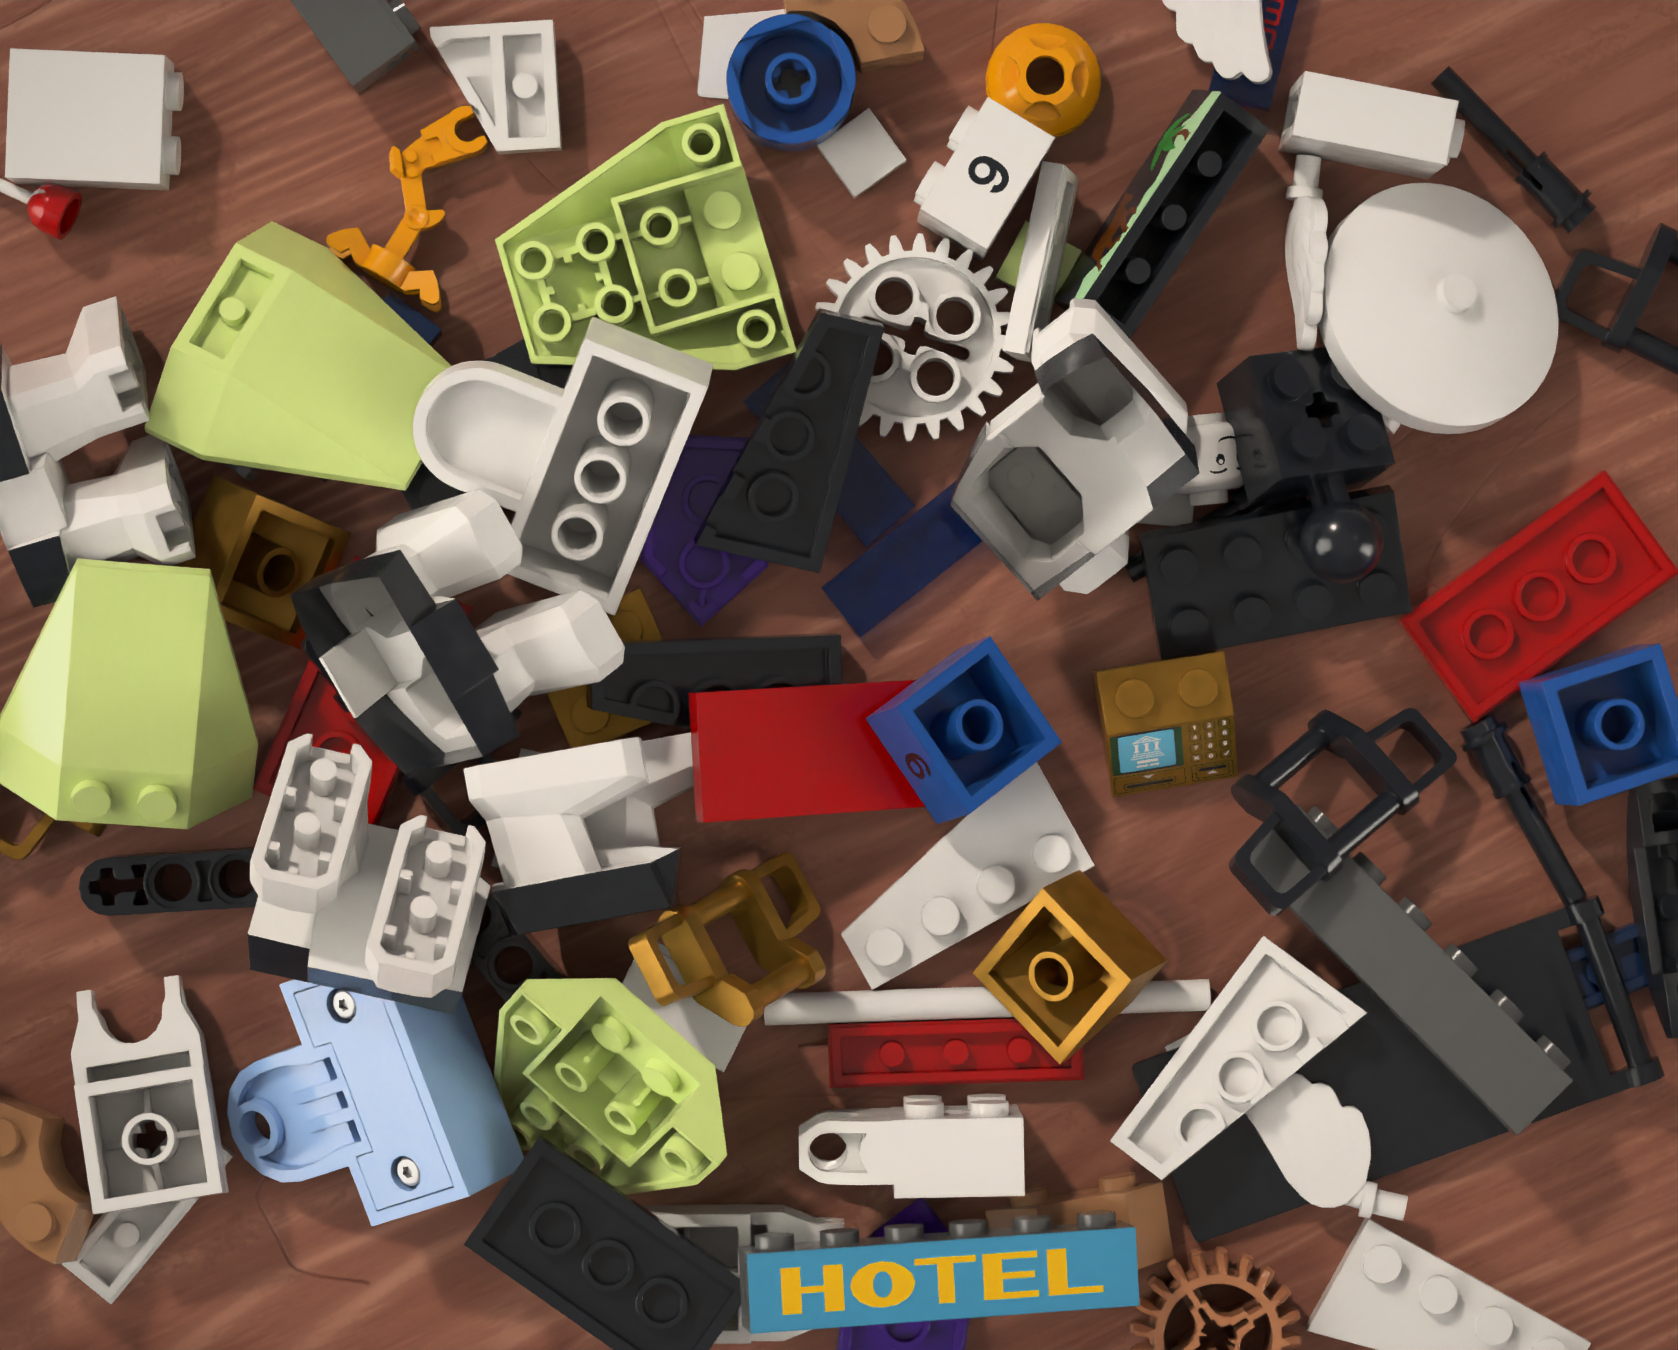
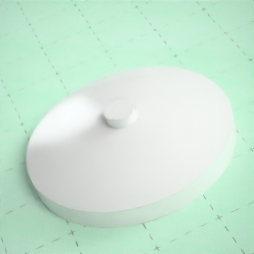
M1410 183L1395 186L1371 196L1338 224L1327 240L1328 254L1324 264L1323 313L1318 327L1324 345L1337 370L1363 400L1383 415L1402 425L1430 433L1461 434L1477 431L1500 421L1523 405L1537 391L1551 367L1558 339V309L1554 289L1541 257L1530 240L1509 217L1489 202L1467 191L1442 184Z

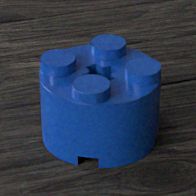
M781 14L758 22L746 32L730 57L726 72V84L731 111L745 133L761 146L785 152H796L814 148L842 127L853 104L856 74L854 62L847 45L833 30L809 17L799 14ZM792 69L796 78L806 77L809 82L801 85V96L789 98L786 90L776 91L774 89V86L781 83L782 71Z

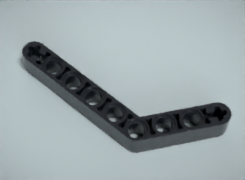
M254 847L115 855L96 860L85 868L80 877V896L88 909L97 914L107 916L255 907L258 898L255 889L248 895H239L230 890L225 880L226 869L234 860H243L250 864ZM172 863L185 867L192 878V888L183 899L173 898L163 889L161 882L162 874L166 867ZM141 864H145L147 866L145 874L141 867ZM111 868H113V874L116 879H136L144 876V889H130L116 894L115 902H113L111 892L100 891L99 880L109 877ZM490 886L486 904L490 909L491 920L485 930L478 932L471 962L507 1002L527 979H539L544 972L551 979H569L531 933L510 936ZM144 894H146L149 902L143 901ZM517 946L529 953L533 966L529 977L514 981L501 973L498 966V958L504 948Z

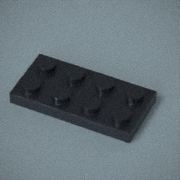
M1384 485L1348 492L1351 502L1365 507L1376 517L1383 532L1384 546L1376 567L1364 578L1346 584L1332 583L1318 577L1310 570L1303 559L1300 537L1306 520L1314 512L1311 500L1138 533L1157 649L1161 660L1412 612L1395 495L1391 486Z
M541 1135L464 1243L466 1247L613 1350H709L741 1305L740 1274Z

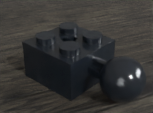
M1326 347L1314 348L1312 351L1294 350L1249 356L1216 383L1226 421L1234 430L1238 465L1249 504L1309 496L1314 512L1306 520L1300 537L1301 553L1307 566L1318 577L1332 583L1346 584L1364 578L1376 567L1381 558L1384 546L1383 532L1378 520L1368 509L1350 501L1347 490L1360 489L1395 464L1382 413L1369 405L1349 386L1337 370Z

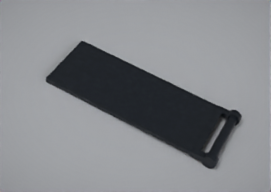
M1599 895L1580 899L1570 905H1565L1559 909L1456 946L1478 968V971L1471 979L1488 996L1496 989L1500 990L1524 1014V1017L1517 1025L1534 1042L1542 1035L1546 1036L1571 1062L1563 1071L1573 1082L1531 1123L1626 1089L1654 1082L1665 1076L1659 1057H1651L1601 922L1600 916L1604 915L1605 911ZM1576 925L1627 1066L1611 1073L1558 933L1559 930ZM1361 981L1337 989V991L1366 1011L1367 1014L1297 1070L1296 1073L1302 1074L1311 1083L1323 1082L1329 1084L1335 1091L1342 1106H1354L1362 1112L1369 1130L1371 1160L1366 1181L1376 1180L1509 1132ZM1180 1047L1133 1064L1132 1071L1142 1097ZM1245 1114L1171 1173L1193 1236L1197 1242H1204L1310 1203L1301 1197L1286 1180L1257 1130Z

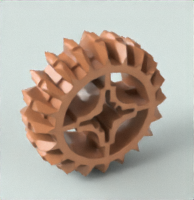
M1223 1246L1215 1248L1212 1266L1205 1265L1204 1256L1199 1248L1190 1250L1189 1258L1193 1269L1186 1272L1183 1271L1180 1263L1174 1257L1168 1259L1166 1265L1174 1279L1166 1284L1159 1276L1151 1274L1147 1278V1283L1159 1296L1156 1301L1146 1296H1139L1140 1306H1135L1141 1312L1150 1315L1149 1320L1135 1319L1129 1322L1131 1334L1148 1337L1147 1341L1135 1344L1130 1350H1165V1325L1173 1307L1182 1298L1190 1311L1191 1324L1188 1331L1176 1339L1178 1345L1170 1350H1221L1220 1346L1216 1347L1211 1340L1199 1342V1336H1207L1203 1329V1326L1206 1324L1198 1311L1200 1308H1203L1210 1320H1215L1220 1327L1231 1324V1331H1223L1228 1338L1225 1344L1229 1350H1240L1243 1336L1255 1327L1253 1322L1262 1316H1265L1266 1335L1262 1350H1281L1282 1347L1296 1348L1302 1345V1337L1299 1333L1283 1330L1282 1328L1300 1320L1301 1317L1296 1307L1277 1309L1291 1295L1288 1286L1283 1283L1265 1290L1274 1277V1270L1265 1264L1252 1276H1249L1253 1257L1244 1251L1237 1257L1233 1268L1228 1267V1251ZM1210 1284L1232 1285L1245 1290L1254 1298L1243 1305L1238 1301L1228 1307H1216L1204 1298L1199 1287Z

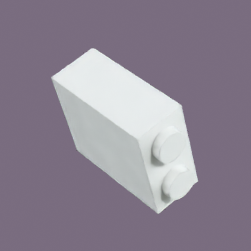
M10 48L5 178L15 184L45 185L50 183L72 187L169 191L170 175H179L181 167V140L178 136H171L172 111H181L183 107V74L181 72H174V63L165 55Z
M1304 71L1290 88L1278 151L1298 155H1312L1321 157L1324 160L1428 180L1440 169L1448 165L1450 157H1458L1464 136L1465 120L1455 118L1459 102L1457 100Z

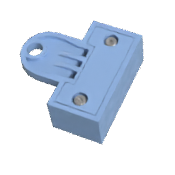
M294 979L279 985L302 1044L266 1056L240 1071L229 1090L227 1116L232 1138L244 1159L260 1174L281 1183L300 1182L349 1166L371 1226H376L469 1197L515 1172L524 1156L462 994L454 1014ZM256 1112L266 1118L271 1131L270 1139L265 1138L259 1132L255 1121Z

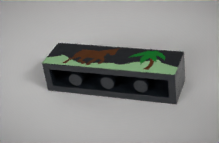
M1192 90L1055 295L1054 303L1066 311L1070 308V301L1074 298L1096 300L1130 339L1269 131V128L1222 92Z

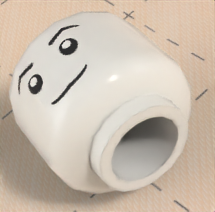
M1224 412L1188 416L1186 436L1195 445L1199 474L1175 493L1189 494L1190 506L1229 502L1227 490L1244 485L1238 465L1234 430L1226 421Z

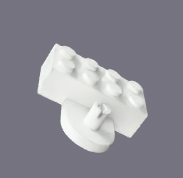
M592 317L564 389L490 361L462 362L439 373L423 391L414 413L413 438L415 446L425 466L442 482L466 493L480 489L496 499L500 506L515 511L510 524L523 546L521 563L507 574L560 595L583 590L597 599L606 613L615 616L708 389L713 364Z

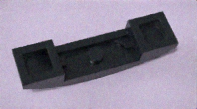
M1677 777L1656 780L1629 789L1627 806V866L1634 924L1637 927V941L1646 980L1667 1038H1678Z

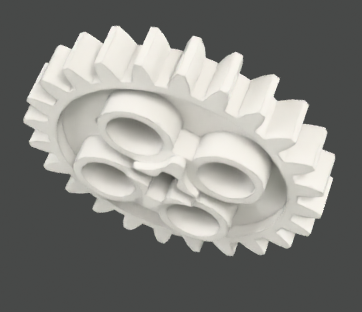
M921 233L917 234L912 251H904L896 235L890 237L889 255L882 257L871 244L866 245L865 254L868 265L862 268L848 258L843 261V266L850 280L845 284L829 278L826 286L837 297L835 303L817 302L815 306L816 311L821 308L859 318L870 317L903 331H909L913 322H919L925 325L923 333L926 338L944 344L956 345L967 349L969 352V357L966 360H960L936 349L920 346L916 355H911L904 352L905 341L902 338L883 333L881 343L890 350L893 358L892 365L884 374L871 377L859 422V427H861L873 415L880 418L879 434L882 438L887 436L894 423L902 424L906 442H912L917 425H925L933 441L938 440L940 421L945 419L948 420L957 432L962 431L964 423L961 411L967 408L980 418L985 415L986 411L978 396L983 392L999 398L1003 391L991 379L993 373L1011 374L1014 369L1013 365L999 357L1000 351H1003L1005 335H1001V328L1008 325L1010 312H997L995 305L1005 298L1008 294L1007 289L999 288L988 292L984 285L989 280L993 268L988 266L973 274L968 269L973 256V251L970 249L962 253L956 261L948 258L950 245L947 238L940 242L935 253L926 251L925 239ZM890 281L904 284L912 296V304L909 309L898 315H891L882 311L875 299V294L880 286ZM950 301H958L965 304L972 314L971 328L959 335L948 334L943 331L938 325L936 318L937 310L940 306ZM931 361L941 362L951 371L953 377L952 387L945 394L939 396L928 395L918 386L916 379L917 371L925 363Z

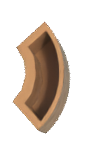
M782 0L785 14H799L824 24L839 35L852 51L860 73L923 62L925 50L921 34L914 17L903 0Z
M0 1095V1222L20 1244L38 1257L52 1264L77 1261L94 1214L92 1212L90 1194L79 1188L65 1167L61 1147L65 1118L11 1096Z
M1134 1172L1116 1173L1097 1178L1098 1188L1048 1195L1046 1187L1026 1188L1025 1196H1009L1010 1204L985 1211L988 1229L1013 1228V1217L1050 1215L1052 1216V1225L1077 1223V1213L1115 1211L1116 1221L1122 1220L1136 1227L1138 1269L1174 1257L1162 1181L1136 1183Z

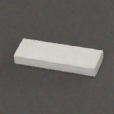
M1042 161L1003 345V351L1017 360L1031 362L1033 331L1038 327L1042 331L1049 325L1079 183L1078 176L1064 164Z
M168 1137L154 1151L152 1158L162 1153L160 1146L167 1145ZM222 1144L223 1160L226 1166L235 1154ZM199 1198L105 1213L87 1233L77 1261L62 1263V1265L112 1304Z

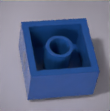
M991 636L958 648L865 718L937 824L969 815L1062 743Z
M1660 643L1632 645L1518 683L1555 804L1580 806L1678 773V699Z

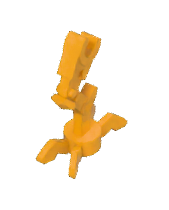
M460 106L420 130L421 137L402 153L400 149L392 146L389 153L390 172L401 180L406 211L385 248L375 244L369 247L358 227L339 230L329 234L326 238L329 249L339 259L345 260L352 256L357 268L406 296H420L422 306L433 313H439L442 309L441 294L434 271H416L404 259L420 233L439 226L446 217L444 210H427L422 181L423 173L429 169L445 166L467 158H474L481 155L488 148L485 136L478 137L469 142L462 141L456 136L458 126L474 118L471 106Z

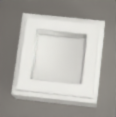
M870 108L817 145L818 150L854 199L906 162V158Z

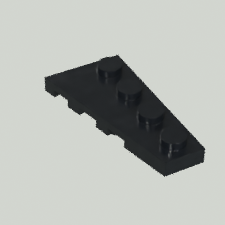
M818 309L694 538L697 546L820 573L884 331L882 323L826 309Z
M837 633L622 641L625 646L623 664L600 682L587 684L586 700L587 707L593 710L691 729L688 693L842 684L841 635Z

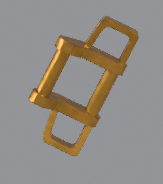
M784 852L751 870L741 869L732 873L723 880L721 888L689 906L680 904L665 911L660 916L658 923L630 938L628 942L629 949L654 998L660 1005L666 1006L693 997L698 1004L738 1027H746L760 1018L766 1006L793 989H807L824 977L826 966L818 951L795 937L820 915V906L795 857L790 852ZM768 874L774 877L790 907L791 918L785 924L781 921L760 880ZM729 912L756 963L771 972L752 985L733 973L728 974L705 929V926ZM660 936L686 985L679 984L674 978L659 949L658 938Z

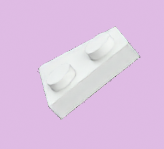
M553 20L430 27L431 39L498 154L562 151L556 37Z

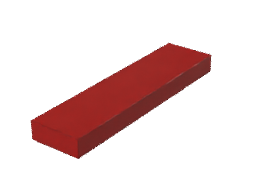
M1015 1017L827 1023L830 1088L1084 1080L1083 1046L1067 1061L1059 1064Z

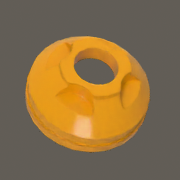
M1051 23L1031 24L1015 30L1006 36L995 48L988 62L985 76L987 98H991L1056 139L1068 135L1079 128L1091 115L1098 101L1101 88L1100 68L1096 56L1088 43L1076 32L1064 26ZM1050 58L1061 65L1064 72V84L1059 91L1050 95H1042L1034 92L1029 87L1026 80V71L1028 66L1036 59Z

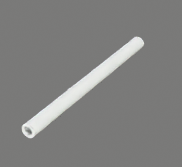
M1209 979L1150 981L1135 1000L1120 1014L1207 1011L1211 1006ZM986 986L787 993L764 1009L765 1026L1014 1017Z

